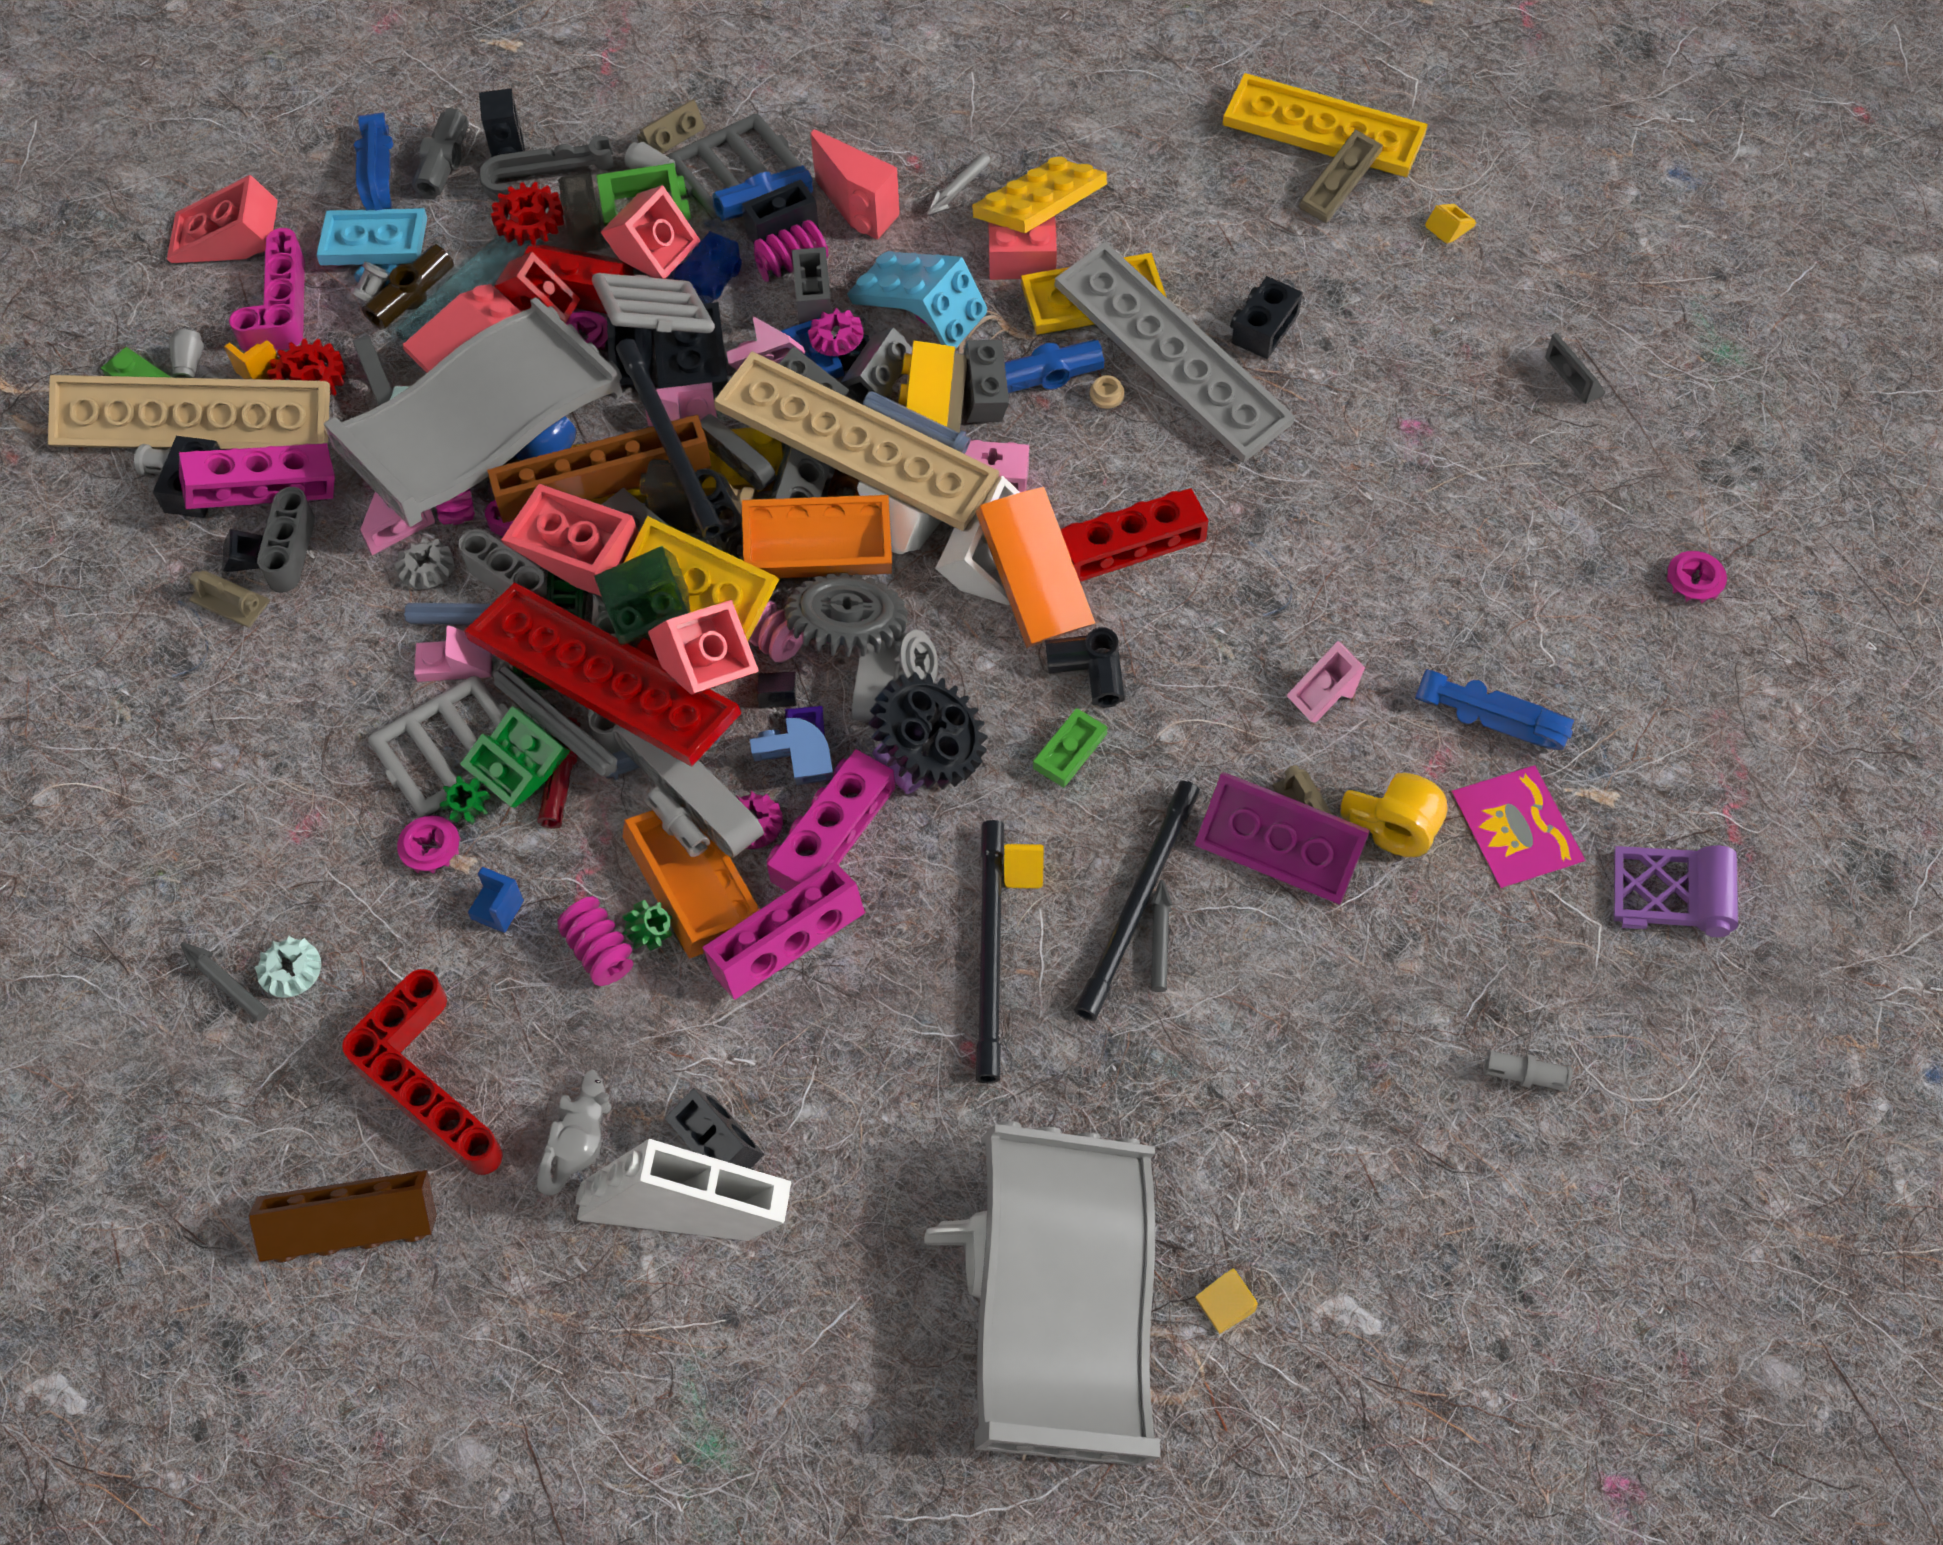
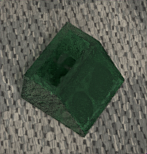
M663 546L594 576L617 639L622 646L647 635L648 631L666 620L690 613L689 591L676 556Z

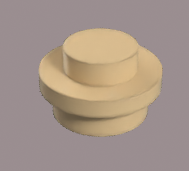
M1109 375L1101 376L1095 380L1090 388V399L1100 408H1114L1122 403L1124 388L1117 378Z

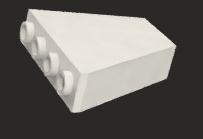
M648 1139L581 1182L576 1195V1204L580 1205L577 1219L585 1222L749 1241L784 1223L791 1181Z

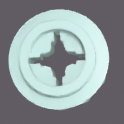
M288 936L285 941H272V946L266 952H260L259 964L255 966L258 982L267 993L281 998L297 996L308 990L317 980L321 971L320 955L317 949L305 938L298 940ZM283 957L293 962L292 966L295 974L293 977L282 969L281 962Z

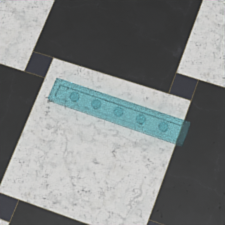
M497 235L395 329L397 337L406 342L459 294L473 290L480 285L491 284L494 286L508 262L523 256L527 247L532 246L530 241H525L522 246H518L516 239L507 243L504 235ZM541 238L536 239V245L543 240Z

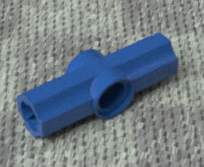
M804 165L772 175L771 172L759 173L746 179L742 184L714 192L712 195L713 207L717 217L722 222L743 216L742 203L800 179L812 194L813 180L809 170Z
M1094 339L1059 348L1055 343H1045L1037 347L1031 356L1005 362L1008 393L1041 384L1045 389H1057L1065 385L1070 380V377L1104 369L1105 361L1099 341Z

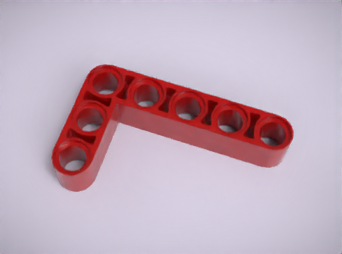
M428 969L414 970L348 1032L342 1043L343 1053L361 1077L471 1172L477 1175L490 1174L498 1169L503 1158L502 1149L494 1134L401 1054L442 1013L447 1004L446 993L434 972ZM433 989L428 996L417 998L422 991ZM403 1018L397 1026L388 1027L394 1019ZM373 1047L369 1054L358 1057L363 1049ZM402 1071L395 1080L386 1081L392 1072ZM430 1095L429 1100L425 1104L414 1106L418 1098ZM454 1119L459 1120L458 1125L454 1129L443 1131V1127L447 1122ZM482 1144L489 1145L484 1154L471 1156L477 1146Z

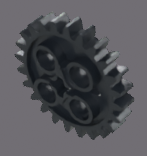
M913 672L908 679L902 674L895 682L891 680L874 699L876 703L870 709L874 717L870 720L869 726L878 729L871 736V739L882 741L883 743L877 751L878 754L888 753L891 756L887 762L888 767L898 764L900 766L899 776L902 777L907 772L911 773L912 784L915 785L923 778L927 789H930L937 782L938 786L943 790L950 783L956 787L962 780L966 781L982 764L983 760L981 757L987 752V748L981 744L988 736L979 732L985 725V722L975 720L973 717L979 711L978 708H968L966 706L970 697L967 695L959 698L956 695L958 691V686L956 685L950 690L945 688V678H941L937 683H933L930 673H927L922 680L916 672Z

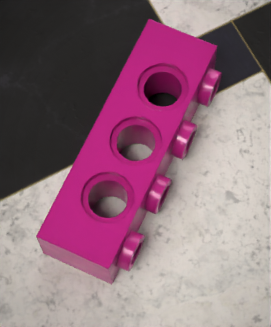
M327 443L179 452V478L186 509L273 503L275 495L286 487L301 489L307 500L333 499L335 474Z
M857 749L853 751L848 759H842L837 765L833 779L827 787H821L814 795L811 807L807 813L795 819L791 825L789 836L783 844H778L771 850L767 858L770 882L788 892L835 861L839 865L894 792V770ZM848 793L859 794L854 798L843 797ZM827 821H834L837 823L831 827L822 826V824ZM805 850L815 851V853H813L810 856L799 855L802 851Z
M835 861L702 947L713 976L728 994L736 1000L865 914L857 884Z

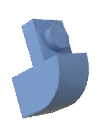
M786 718L788 733L781 734L780 730H767L758 733V738L750 739L754 761L791 756L796 785L833 779L832 761L827 740L815 725L806 720Z

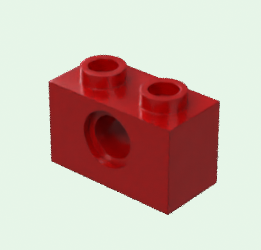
M533 252L509 261L494 284V287L521 312L530 309L532 306L530 300L536 297L546 307H553L565 324L580 301V298Z

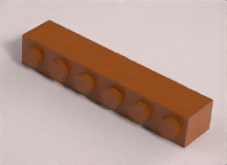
M698 414L671 421L694 471L712 468L707 440ZM654 426L487 469L503 523L515 520L539 484L589 501L615 494L622 488L630 490L677 477Z

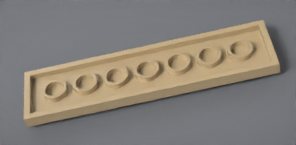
M753 351L714 400L715 410L963 532L999 477V470Z
M50 375L48 445L54 447L137 449L141 444H147L153 449H169L172 447L176 435L215 440L218 442L221 450L323 443L328 445L329 436L323 423L329 420L330 383L326 381Z

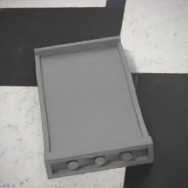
M535 297L530 300L532 305L530 309L505 318L481 331L460 345L416 383L391 400L344 422H341L335 416L323 424L333 448L409 527H412L422 521V512L449 501L489 476L487 469L504 465L535 437L567 414L608 394H612L617 399L623 396L619 381L622 379L618 367L612 361L607 362L601 357L599 351L591 342L586 343L580 338L574 326L571 324L566 325L553 307H546Z
M1002 1121L994 1124L981 1138V1146H986L987 1222L977 1349L978 1429L975 1430L974 1449L1145 1466L1160 1458V1439L1154 1438L1150 1393V1327L1155 1265V1204L1151 1158L1155 1155V1146L1142 1145L1139 1140L1133 1138H1121L1116 1141L1101 1139L1099 1134L1091 1132L1077 1135L1064 1134L1055 1127H1041L1037 1130L1022 1128L1020 1123L1014 1121Z

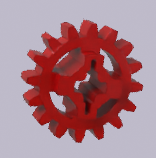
M521 182L520 189L517 190L509 186L507 187L509 194L499 193L497 195L499 202L492 203L491 205L493 213H491L493 225L498 236L504 235L507 243L516 239L518 246H522L525 241H530V244L534 246L536 245V239L539 238L547 242L549 241L547 234L557 235L559 233L557 226L564 225L563 215H565L559 194L557 192L551 193L550 186L548 185L539 189L538 182H534L531 187H526L525 183Z
M306 338L302 339L300 346L290 342L288 343L290 350L286 352L279 349L277 353L280 359L270 360L272 369L267 371L270 380H286L287 378L289 380L326 381L330 383V395L333 396L337 394L334 386L344 385L342 376L346 375V370L339 351H334L331 343L323 346L320 339H316L313 344H308Z

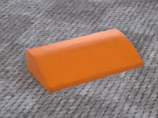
M1040 487L980 505L975 512L1026 648L1094 625V618L1045 488Z
M889 495L742 500L744 561L775 575L777 578L827 576V574L840 576L841 573H848V575L892 574Z
M653 810L625 819L622 837L658 902H661V908L668 915H672L670 925L689 959L703 954L702 947L760 910L731 858L711 839L710 844L706 845L707 849L702 854L691 857L674 835L666 833L662 827L663 822Z

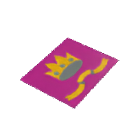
M1535 765L1451 791L1500 888L1586 861Z

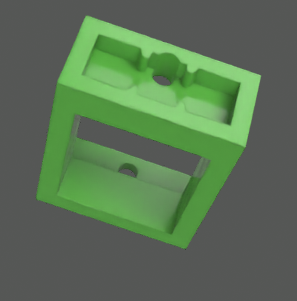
M674 163L596 175L605 227L617 215L615 200L635 197L638 193L662 185L667 192L671 191L673 201L686 220L691 219L688 199L681 200L680 197L687 195L683 175H676Z

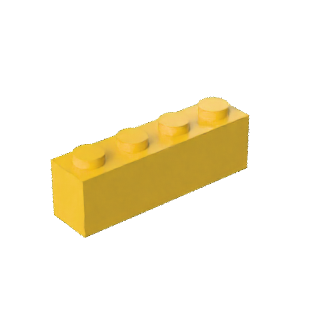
M914 340L911 354L904 353L901 374L908 375L907 384L901 383L898 404L904 405V407L946 427L955 353L954 346Z

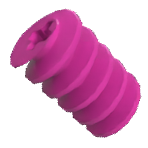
M811 220L803 221L802 228L799 225H793L790 228V232L786 229L780 230L778 237L774 234L768 235L766 242L762 239L755 240L754 255L759 273L765 282H769L768 271L772 270L777 278L781 277V266L783 265L789 273L793 272L792 250L826 247V256L828 258V247L818 227Z
M590 896L572 904L559 916L557 920L558 931L562 937L566 938L568 946L574 950V954L582 962L584 970L590 973L593 983L598 986H605L618 981L632 969L633 960L627 959L631 955L632 948L629 944L623 943L624 937L621 932L615 931L616 925L613 920H606L608 916L607 911L604 908H598L600 904L598 898Z

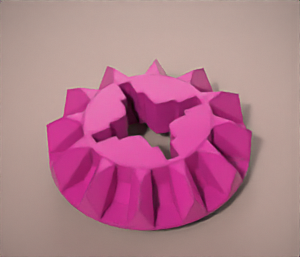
M835 308L833 313L826 314L822 311L820 319L812 320V328L808 330L810 343L816 351L827 356H840L853 351L861 343L864 330L860 318L854 317L850 310L840 313ZM838 326L840 330L836 334V339H834L831 332L833 327Z
M590 311L572 313L566 325L571 324L578 333L579 329H581L582 332L588 335V339L584 340L586 343L591 342L597 349L605 350V343L608 341L606 319Z
M1682 552L1670 561L1667 568L1666 582L1672 584L1673 594H1683L1686 602L1692 598L1698 599L1701 604L1710 598L1715 600L1726 586L1727 575L1723 565L1716 558L1704 552ZM1698 569L1700 570V581L1698 584H1693L1691 576Z
M751 791L749 795L743 797L736 795V798L750 812L754 810L757 818H762L757 820L761 824L764 834L745 849H758L773 842L780 834L783 826V815L779 804L771 800L768 794L761 796Z
M424 816L412 821L402 830L397 842V851L405 866L412 868L417 873L429 871L434 874L437 868L442 866L449 867L450 860L454 855H459L458 846L461 839L456 827L449 820L440 816ZM435 837L438 848H430L428 853H425L421 846L422 843L429 844Z

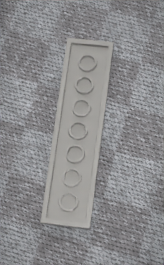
M1106 241L1055 278V287L1242 463L1246 462L1294 423L1295 415Z

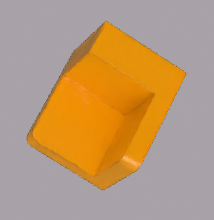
M266 340L262 344L257 343L245 353H242L230 342L224 346L235 372L243 379L270 380L267 371L272 369L270 360L279 358L269 341Z

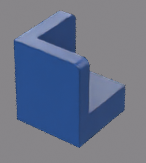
M481 867L477 874L483 887L467 913L471 920L505 933L523 904L524 899L515 879Z

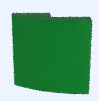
M512 706L491 736L483 733L480 735L460 765L506 804L516 808L553 774L570 750L522 710Z

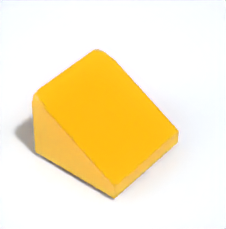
M1442 204L1435 206L1425 226L1444 243H1451L1472 229L1477 222L1456 204Z
M1004 845V886L1006 888H1042L1044 845Z
M1234 1268L1224 1273L1195 1296V1299L1219 1335L1255 1313L1258 1305L1256 1299Z

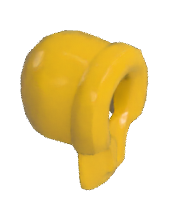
M1407 772L1395 774L1383 798L1347 790L1342 798L1340 809L1343 819L1369 829L1374 843L1381 849L1403 857H1420L1429 851L1448 811L1446 796L1440 787L1427 778Z

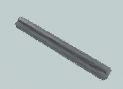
M503 667L500 671L496 670L494 672V684L602 777H608L611 773L617 771V758L509 667Z

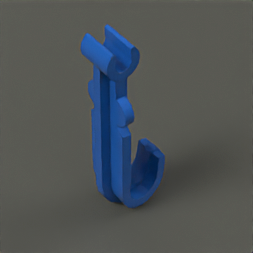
M385 112L358 116L362 139L355 141L353 145L356 152V185L361 201L366 211L392 209L389 184V149L394 144L392 137L389 136V127L385 122Z
M1426 669L1415 699L1430 705L1438 706L1441 703L1455 708L1456 716L1462 723H1473L1479 717L1482 726L1547 749L1563 750L1567 740L1571 739L1573 734L1571 729L1575 721L1574 719L1497 690L1487 694V687L1480 680H1472L1463 687L1447 681L1448 677L1441 673Z

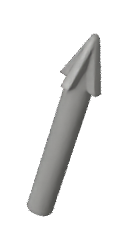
M981 153L942 192L939 193L936 190L927 210V215L949 209L948 203L991 162L990 157L986 153Z

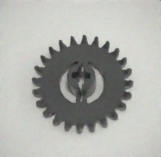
M841 573L838 577L834 574H827L826 578L817 576L813 578V582L807 580L801 583V587H796L792 591V595L786 599L785 619L787 620L788 629H793L794 638H799L800 634L804 632L803 643L805 646H808L811 639L816 638V650L820 652L822 645L828 642L830 643L831 655L834 656L839 645H843L846 650V656L849 658L854 645L860 648L861 655L864 657L868 643L874 646L875 653L878 654L881 648V640L885 641L887 648L892 646L893 637L895 641H899L901 633L906 629L908 612L904 607L905 602L898 597L897 592L893 589H888V585L882 582L876 584V579L870 577L862 579V575L855 574L853 577H849L848 573Z

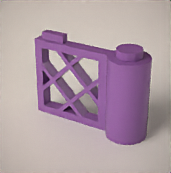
M1720 845L1703 847L1698 851L1615 846L1614 921L1622 922V928L1647 929V923L1697 926L1706 935L1711 937L1728 936L1730 932L1738 927L1736 851L1727 846ZM1623 859L1640 860L1649 869L1635 879L1623 868ZM1669 862L1687 863V874L1676 882L1662 867ZM1654 874L1669 886L1667 890L1656 898L1641 885ZM1623 880L1628 884L1624 889ZM1686 883H1687V891L1682 887V886H1684ZM1635 890L1649 904L1641 910L1623 909V898ZM1676 893L1687 903V913L1671 912L1662 902Z

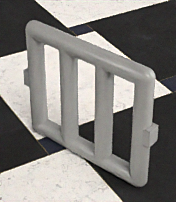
M596 273L592 277V283L614 326L656 329L662 332L683 331L696 333H711L715 328L710 315L689 281L649 278L644 275L627 276Z
M477 676L469 677L372 733L368 738L369 745L387 769L384 772L394 789L396 787L400 788L420 817L429 816L442 808L440 803L447 800V793L442 789L425 799L387 742L407 731L442 783L448 787L456 784V774L420 723L440 712L467 752H469L478 739L453 704L473 694L496 727L509 711L504 703L501 705L497 703L482 680ZM471 773L463 777L467 784H470L471 780L476 778Z

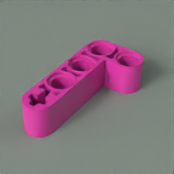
M275 229L266 238L264 305L240 308L230 316L229 323L240 348L245 352L257 343L262 344L266 340L277 351L279 349H290L288 344L290 342L297 346L303 339L305 258L297 237L291 229Z

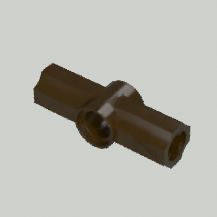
M435 244L430 246L411 264L395 267L390 272V283L362 307L364 316L373 326L382 330L387 328L406 309L413 310L421 307L427 300L426 291L454 267L452 258L446 253L444 248Z

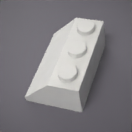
M1000 476L982 504L1020 492L1007 479ZM975 514L964 532L954 527L935 569L960 591L1010 605L978 517Z

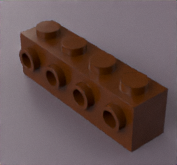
M428 1170L257 1196L248 1216L259 1262L274 1260L275 1262L283 1263L291 1261L298 1256L313 1253L327 1256L341 1249L357 1246L362 1249H371L380 1246L384 1242L401 1239L404 1242H415L427 1235H432L437 1213Z

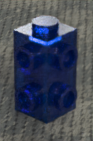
M709 231L693 249L687 260L677 267L674 273V280L689 281L703 304L712 303L714 300L719 299L727 283L740 272L742 260L740 258L738 242Z

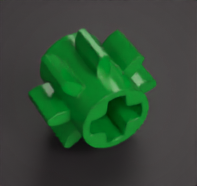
M457 776L456 784L451 787L443 786V790L447 793V800L441 802L440 806L444 810L453 809L449 817L453 822L457 823L463 816L469 824L474 825V817L480 813L488 814V811L484 808V800L491 798V795L487 791L477 792L481 787V782L477 778L472 779L470 784H467L462 777ZM468 793L472 798L467 799V806L463 808L459 803L464 801V795Z
M642 900L633 905L634 910L622 916L626 921L625 931L622 934L633 942L634 949L646 944L647 948L652 951L662 946L661 940H665L673 934L669 930L672 915H668L661 908V902H657L649 907L646 900Z

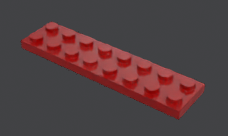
M515 582L464 630L467 639L691 767L741 715L737 703L711 689L691 695L661 667L658 660Z

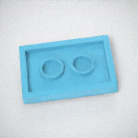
M425 208L326 211L316 255L319 265H362L364 261L374 265L409 264L414 262L421 255L427 223Z

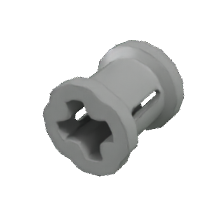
M364 261L362 265L364 272L357 287H352L350 292L358 298L369 302L383 289L386 281L390 280V273Z
M141 444L137 448L134 457L136 472L143 476H147L150 473L160 474L171 448L165 451L153 449L147 444Z

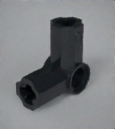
M1099 627L1090 631L1086 636L1045 640L1049 674L1088 669L1093 705L1107 708L1115 707L1118 703L1125 701L1119 657V640L1113 630ZM1106 648L1110 650L1106 653L1095 652L1097 649Z

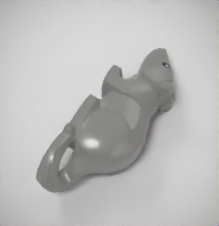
M593 1069L589 1070L582 1078L580 1095L574 1102H571L568 1095H562L559 1115L562 1122L554 1121L538 1173V1191L546 1196L559 1193L565 1186L570 1174L589 1167L600 1154L602 1144L600 1122L602 1115L608 1114L611 1111V1104L608 1102L609 1096L606 1094L604 1083ZM556 1163L554 1177L551 1179V1164Z

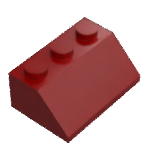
M549 245L528 246L524 253L525 255L533 252L580 298L576 306L578 309L607 314L592 283L594 274L634 276V267L621 261L619 258Z

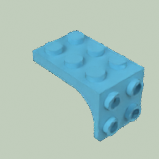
M887 251L877 257L876 263L857 279L856 284L847 293L852 304L899 308L914 313L931 327L941 345L954 346L955 349L987 313V306L962 256Z

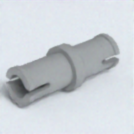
M660 786L653 789L648 794L649 798L645 799V803L663 822L662 827L666 833L674 835L691 857L702 854L707 849L706 845L710 844V839L692 821V814L685 807H680L665 787Z
M1491 1049L1487 1051L1483 1073L1486 1076L1491 1075L1519 1081L1520 1086L1530 1088L1533 1084L1561 1090L1566 1093L1571 1085L1573 1074L1571 1066L1538 1061L1536 1056L1530 1054L1519 1057L1496 1052Z

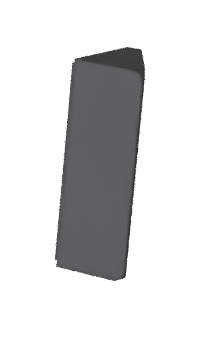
M1557 333L1552 334L1545 355L1546 360L1583 403L1587 404L1604 396L1605 391L1596 377Z

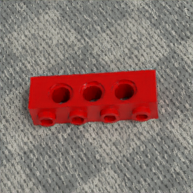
M1188 488L1182 491L1169 492L1163 497L1147 502H1137L1131 507L1113 513L1106 512L1088 521L1071 523L1060 530L1079 581L1082 582L1205 542L1209 520L1192 488Z

